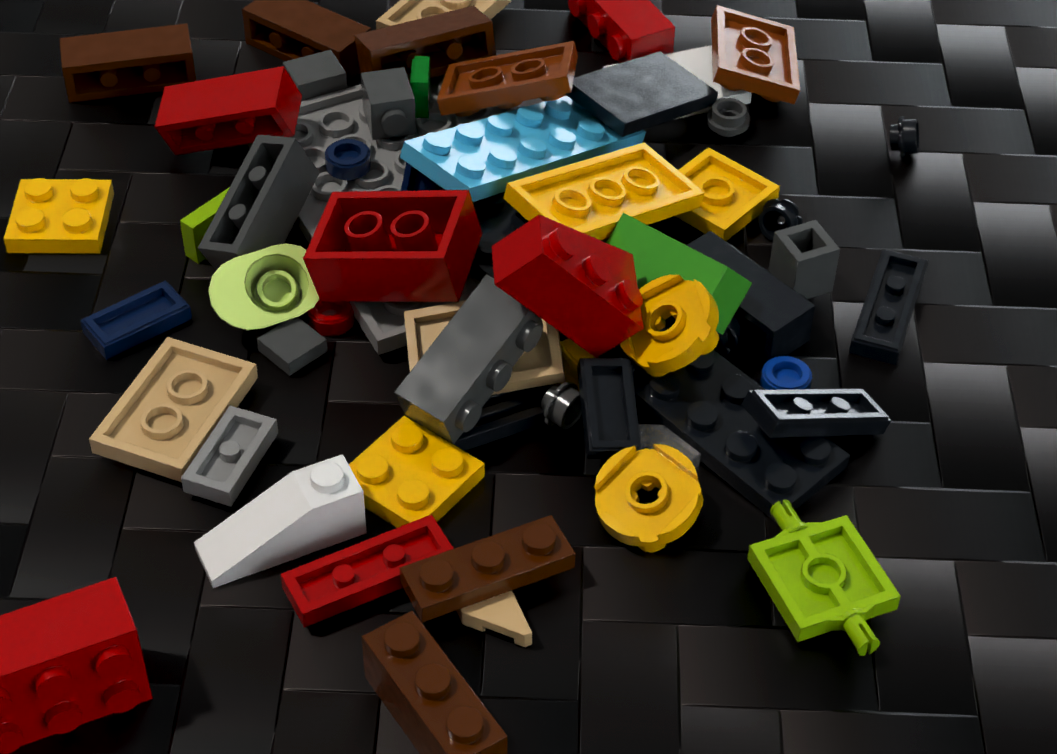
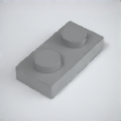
M230 405L182 475L183 492L231 507L278 434L277 419Z

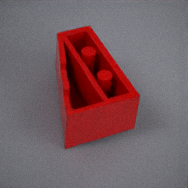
M537 215L491 246L494 285L597 358L644 329L641 313L643 298L637 285L633 254L542 215Z

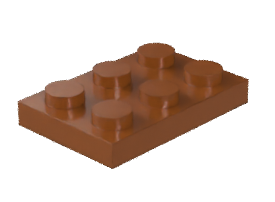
M716 5L711 18L713 82L719 83L728 90H744L758 94L771 102L783 101L795 104L800 92L794 27Z
M569 41L449 64L437 98L441 116L455 114L458 117H466L488 107L497 106L500 109H509L520 105L526 100L540 98L542 101H553L562 98L572 90L578 59L575 42Z

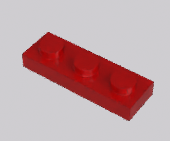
M431 514L281 573L282 588L305 628L403 588L400 583V567L454 548Z

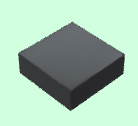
M298 317L280 323L257 338L258 351L289 376L328 352L327 339Z

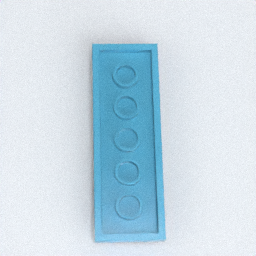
M566 95L557 100L520 107L516 110L491 115L488 118L459 124L456 127L406 140L403 142L400 158L445 190H469L472 202L505 192L506 185L509 182L643 143L646 132L641 130L621 137Z

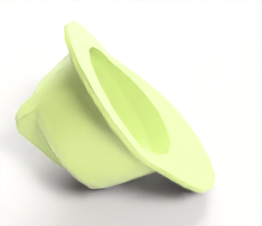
M287 243L273 245L235 257L221 264L212 275L208 289L211 306L218 317L232 327L243 330H256L297 318L313 309L319 301V296L303 260L306 249Z

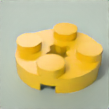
M670 274L656 278L639 289L643 298L641 313L644 329L620 343V346L635 364L642 367L653 377L664 376L668 372L684 368L699 356L713 351L718 344L719 334L716 329L719 323V310L717 303L703 284L693 279L694 281L684 280L680 275ZM673 316L676 320L669 329L659 332L666 325L665 319Z
M653 444L654 449L645 448L638 451L636 446L622 449L604 463L596 476L594 486L596 491L595 506L604 529L616 540L630 546H638L645 552L660 551L667 543L673 542L684 535L696 521L704 501L693 463L679 450L664 444ZM654 487L660 489L657 493L658 499L647 504L639 503L640 500L636 493L642 488L649 492Z

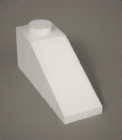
M343 454L290 472L194 542L195 550L212 587L216 588L366 534L364 492Z

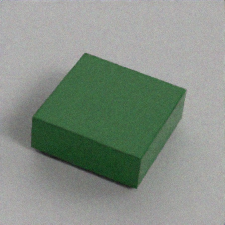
M414 56V59H412L410 86L415 98V118H429L431 96L430 56Z

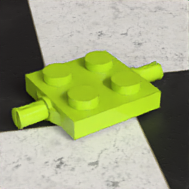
M783 500L782 504L778 501L771 507L770 514L774 517L782 531L774 538L749 545L747 559L797 642L831 631L842 630L847 633L860 656H865L867 651L869 654L873 653L879 647L880 641L876 638L866 620L897 610L901 595L847 515L825 522L805 523L800 520L789 500Z

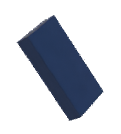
M165 280L85 317L80 322L85 336L107 360L191 320L192 314L187 302Z

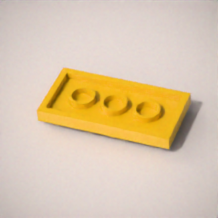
M643 142L509 182L506 185L503 199L528 221L537 215H542L598 240H604L610 237L623 213L649 225L700 208L705 192Z

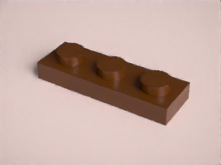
M549 515L400 567V583L423 623L575 568L576 553L553 516Z

